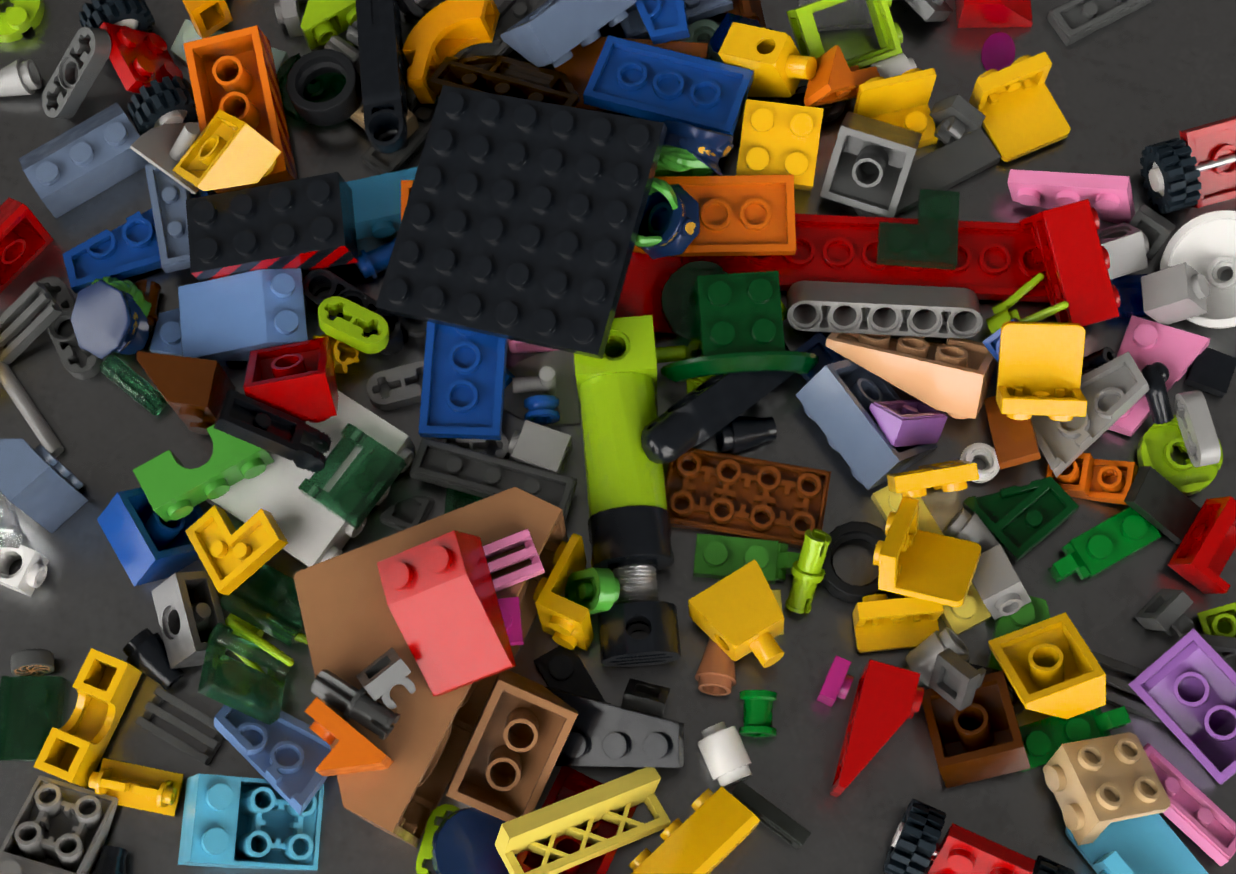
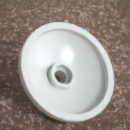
M1213 211L1190 220L1172 236L1163 252L1160 270L1186 262L1199 274H1203L1210 288V294L1206 297L1208 313L1186 320L1202 327L1222 329L1236 326V211ZM1224 270H1233V276L1230 280H1220V275Z

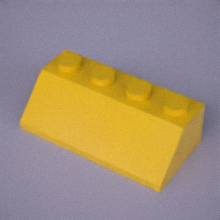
M721 786L715 793L708 788L691 804L695 812L684 823L677 818L659 835L664 842L653 853L648 848H645L628 865L633 871L631 874H710L756 829L760 819L724 787Z

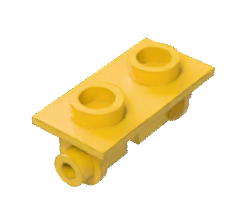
M102 758L100 771H93L91 773L88 786L95 789L96 794H106L118 798L117 805L175 817L185 774Z

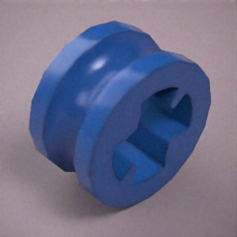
M535 395L523 401L524 408L528 410L524 415V420L540 425L553 424L560 420V413L555 411V408L559 406V398L556 396Z

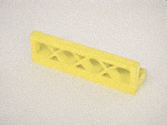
M644 767L502 823L495 847L510 874H558L666 829L671 823L655 795L661 777L655 767ZM645 803L654 820L641 823L627 816L631 807ZM599 820L619 826L616 835L608 839L590 833L593 823ZM584 826H587L586 830L579 829ZM562 835L582 841L579 851L572 854L552 847L555 838ZM549 841L548 846L542 844ZM586 843L592 844L591 846L585 848ZM528 850L544 856L540 867L524 873L515 854ZM549 858L555 860L550 863H547Z

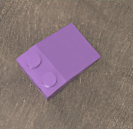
M1193 628L1128 685L1214 779L1222 785L1236 773V672Z

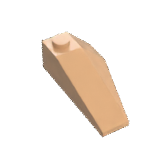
M831 332L827 337L825 346L935 410L946 412L947 415L955 419H976L984 404L996 363L995 358L983 343L968 339L947 338L946 344L927 342L924 340L925 337L915 336L895 339L890 338L891 335Z

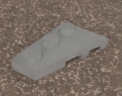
M1129 352L1081 376L1080 389L1087 400L1086 417L1073 416L1071 421H1055L1045 415H1032L1031 421L1036 433L1038 446L1056 478L1150 390L1146 379Z

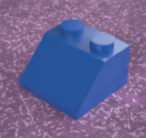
M142 487L117 492L97 518L99 525L134 587L168 578L200 559L185 532L204 515L199 504L193 507V511L186 517L165 522L153 511Z

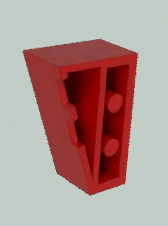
M1089 199L1045 210L1019 220L1022 231L1031 230L1038 248L1031 253L1035 264L1042 262L1044 264L1049 282L1044 285L1051 306L1063 301L1069 303L1067 309L1055 314L1058 323H1079L1082 326H1087L1120 316L1118 311L1121 304L1120 295L1116 286L1111 285L1107 270L1110 268L1109 254L1106 248L1100 244L1097 232L1100 227V221L1097 211L1094 207L1090 206Z

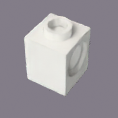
M0 536V585L31 597L35 588L40 587L46 578L49 560L36 550ZM18 559H22L21 568L16 573L9 575L11 564Z

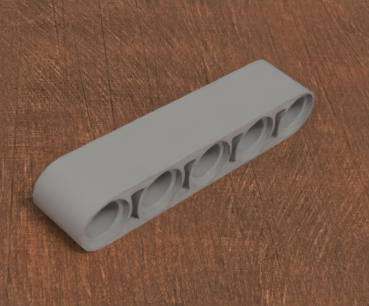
M798 281L792 284L786 294L788 322L793 328L800 331L965 339L975 336L983 326L979 299L975 292L966 288ZM800 304H810V305H812V306L807 307V308L798 307V305H800ZM840 306H850V308L845 310L837 309ZM884 307L891 308L883 312L877 311L878 309ZM923 309L930 310L926 313H916ZM962 311L969 312L965 315H956L957 313H960Z

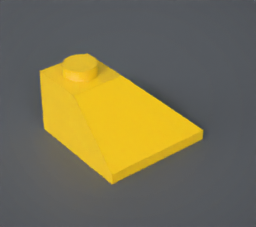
M219 109L172 171L202 191L255 184L273 171L277 162L276 158L281 151L246 122Z
M1066 612L988 641L990 650L1025 709L1069 719L1106 705V673Z

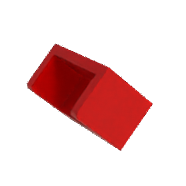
M1231 496L1206 499L1167 565L1203 594H1224L1231 587L1229 583L1220 577V574L1236 548V500Z

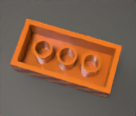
M258 25L183 43L200 132L204 130L217 111L221 109L246 122L281 151L276 158L277 162L273 171L268 176L261 178L258 183L215 189L214 191L219 194L298 179L270 41Z

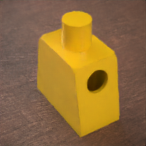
M732 22L718 52L723 63L754 70V80L747 97H791L795 94L800 80H812L817 70L815 57L801 55L791 36L787 33L738 22Z
M755 559L688 600L690 618L733 661H738L753 652L761 665L767 668L784 656V651L774 638L783 632L785 618Z

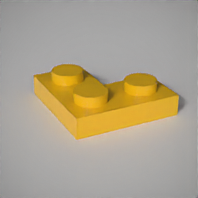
M958 459L918 466L919 469L887 474L889 491L901 493L902 497L907 498L926 496V488L934 487V490L942 489L943 492L964 490L968 488L967 481L979 480L977 463Z
M214 505L185 530L215 588L219 593L227 596L288 544L272 513L262 508L236 530L226 511Z

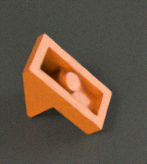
M835 45L816 59V74L812 80H808L803 102L805 106L815 107L857 98L859 85L871 78L881 76L876 66L860 69L858 65L849 67L841 48Z
M318 697L304 711L315 720L309 728L329 745L336 738L339 740L315 769L320 775L334 776L388 769L394 762Z

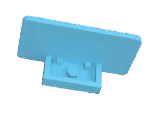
M1159 813L1112 822L1093 843L1079 846L1071 830L1067 827L1065 829L1066 836L1097 874H1209Z

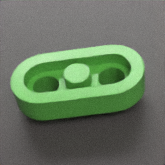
M591 567L573 572L568 577L565 587V598L588 608L590 615L610 610L620 594L619 580L617 577H614L612 570L609 568Z

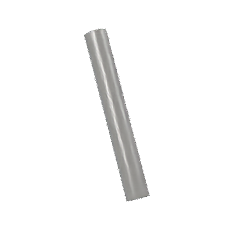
M0 361V383L41 444L53 456H59L64 452V447L8 364Z

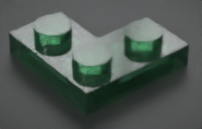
M920 189L917 224L880 222L878 226L876 264L955 270L958 258L960 192Z

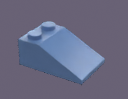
M301 268L259 269L178 287L183 357L215 360L218 362L248 361L250 351L308 340Z

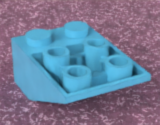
M200 773L188 777L186 781L178 865L316 871L318 869L324 784H322L302 814L299 815L265 779Z

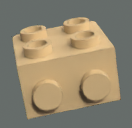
M1131 732L1061 744L1042 769L1046 785L1053 792L1062 811L1064 823L1071 830L1078 846L1093 843L1112 822L1163 813L1171 804L1139 738Z

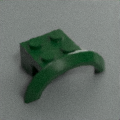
M778 271L697 276L693 288L696 326L700 325L702 357L673 362L663 366L660 371L662 375L674 382H684L710 375L755 371H788L808 374L819 363V356L807 352L785 351Z

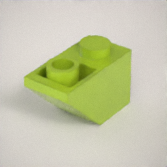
M308 0L300 26L310 50L320 45H326L332 36L341 34L354 21H357L356 0Z

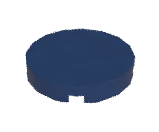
M473 807L456 810L446 817L433 836L432 864L437 874H509L495 847L501 824L505 823V821Z

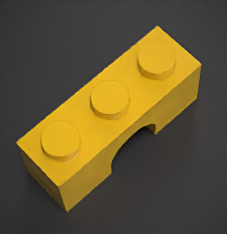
M91 648L72 686L78 691L75 709L63 727L59 729L52 727L33 767L70 783L88 788L90 775L93 771H96L142 672L125 661Z

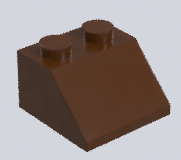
M137 351V361L168 404L177 413L178 417L189 427L188 429L198 434L209 435L207 428L215 424L224 396L228 390L232 389L235 391L236 388L218 361Z
M1003 670L986 674L982 686L975 691L972 704L961 711L956 709L932 688L924 690L922 704L938 769L946 788L1031 768Z

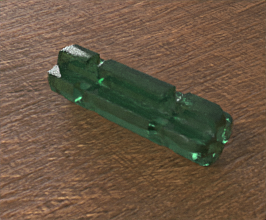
M115 355L108 356L101 363L100 371L112 382L114 381L119 388L139 404L141 403L152 415L160 414L167 406L168 402L156 388L154 389L151 384L129 366H126Z

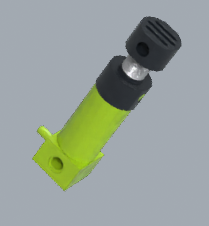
M652 315L614 318L602 359L574 353L578 399L581 405L590 517L588 519L589 541L592 546L591 567L611 569L614 577L618 578L620 584V594L618 600L614 602L615 604L610 610L597 613L601 663L611 667L658 665L677 660L681 657L677 606L673 603L658 601L657 577L655 576V571L667 568L674 563L663 464H656L645 455L642 448L641 435L645 426L659 417L657 405V363L687 359V348L685 345L655 347ZM635 630H644L649 634L641 640L629 636Z

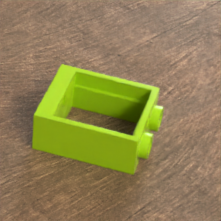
M816 0L786 11L798 51L801 55L813 56L817 59L825 53L813 13L847 0ZM866 0L880 48L846 60L849 67L858 65L859 68H863L903 53L900 45L903 43V34L899 24L893 22L889 9L892 6V0Z

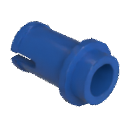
M396 238L368 252H365L364 249L360 251L361 255L358 256L359 262L356 263L364 279L370 276L375 279L377 278L376 273L387 269Z

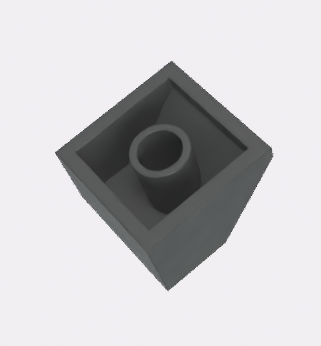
M848 111L839 129L820 197L880 216L894 218L922 134Z

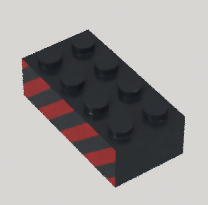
M339 172L186 200L191 274L200 282L259 269L301 268V272L359 262L352 190Z

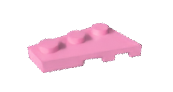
M1010 169L1007 184L1012 201L1027 206L1052 209L1089 199L1090 206L1094 207L1097 211L1099 220L1116 224L1123 222L1129 224L1135 215L1130 176Z
M1132 315L1116 357L1129 352L1140 371L1144 366L1152 365L1155 362L1164 364L1169 370V378L1165 382L1168 392L1175 382H1178L1187 372L1188 367L1197 356L1209 346L1210 338ZM1144 395L1108 430L1132 437L1151 414L1146 396Z

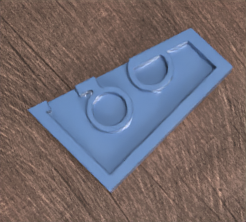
M237 688L215 715L214 727L301 815L328 777L320 775L315 769L331 751L330 745L309 728L311 725Z

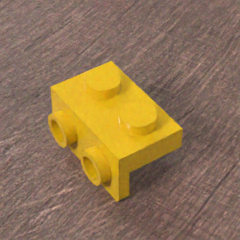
M872 594L864 596L862 598L863 602H857L852 612L857 651L859 653L916 648L932 633L939 631L938 618L943 613L944 608L943 604L905 595L904 598L888 599L887 594Z

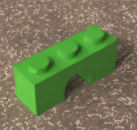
M214 425L207 428V431L213 441V453L207 463L201 467L194 469L184 468L182 462L169 449L133 469V472L153 511L165 522L186 517L193 511V507L207 499L212 500L223 496L229 491L230 486L242 479H251L262 474L266 470V466L274 462L270 452L215 429Z

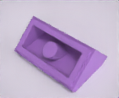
M918 399L874 402L869 407L882 432L893 447L937 443L947 420L945 413L935 410Z

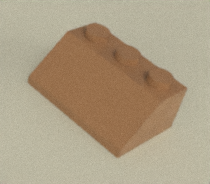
M510 670L498 673L450 779L446 796L505 822L533 812L578 716V711L533 680Z

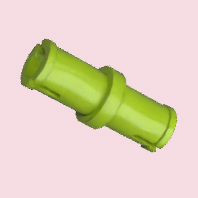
M808 529L805 531L799 560L793 563L791 574L794 577L785 606L797 614H804V612L808 614L811 612L817 584L823 581L825 570L822 567L832 539L828 533L818 529H813L812 531Z

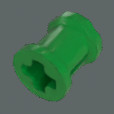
M768 690L740 691L739 699L743 701V726L739 727V735L755 738L777 736V729L773 727V702L777 700V693Z

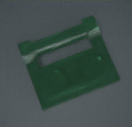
M348 423L341 431L343 437L326 457L325 468L322 471H318V473L315 472L310 479L305 478L298 489L312 501L320 504L357 530L407 464L403 458ZM354 448H361L360 453L329 493L323 490Z
M218 623L209 635L198 693L271 725L280 718L286 675L291 667L277 660L254 643L233 634L231 627ZM226 649L267 668V674L225 655Z

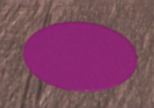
M1003 32L994 33L987 38L981 51L982 64L987 71L990 69H997L999 71L1011 66L1016 52L1012 38Z

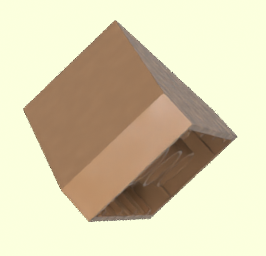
M512 487L302 569L294 575L315 677L323 669H326L360 690L363 686L356 675L390 648L396 651L411 670V673L407 676L415 685L416 691L413 694L401 684L395 685L390 690V697L397 705V707L390 710L398 713L400 718L396 724H392L395 727L385 740L380 739L378 735L353 719L346 721L394 762L388 769L337 775V780L345 809L416 848L425 832L431 812L438 807L449 786L450 779L498 673L443 695L433 696L387 605L377 562L453 530L479 536L482 545L485 546L528 529L545 573L496 592L497 599L519 597L524 641L538 615L536 601L533 599L535 589L543 577L549 578L555 566L553 564L555 552L562 541L568 542L561 508L517 487ZM521 545L519 547L508 550L496 556L490 557L487 559V563L507 556L509 554H512L514 552H517L519 550H522L526 547L525 545ZM530 558L491 573L492 580L531 565ZM521 645L511 646L514 659ZM320 698L322 702L343 718L344 713ZM380 698L376 700L377 702L385 706V704L382 702ZM337 738L330 745L331 750L338 743L339 740Z

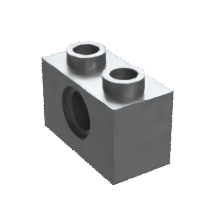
M206 570L174 573L151 591L171 669L207 665L232 648L217 589Z

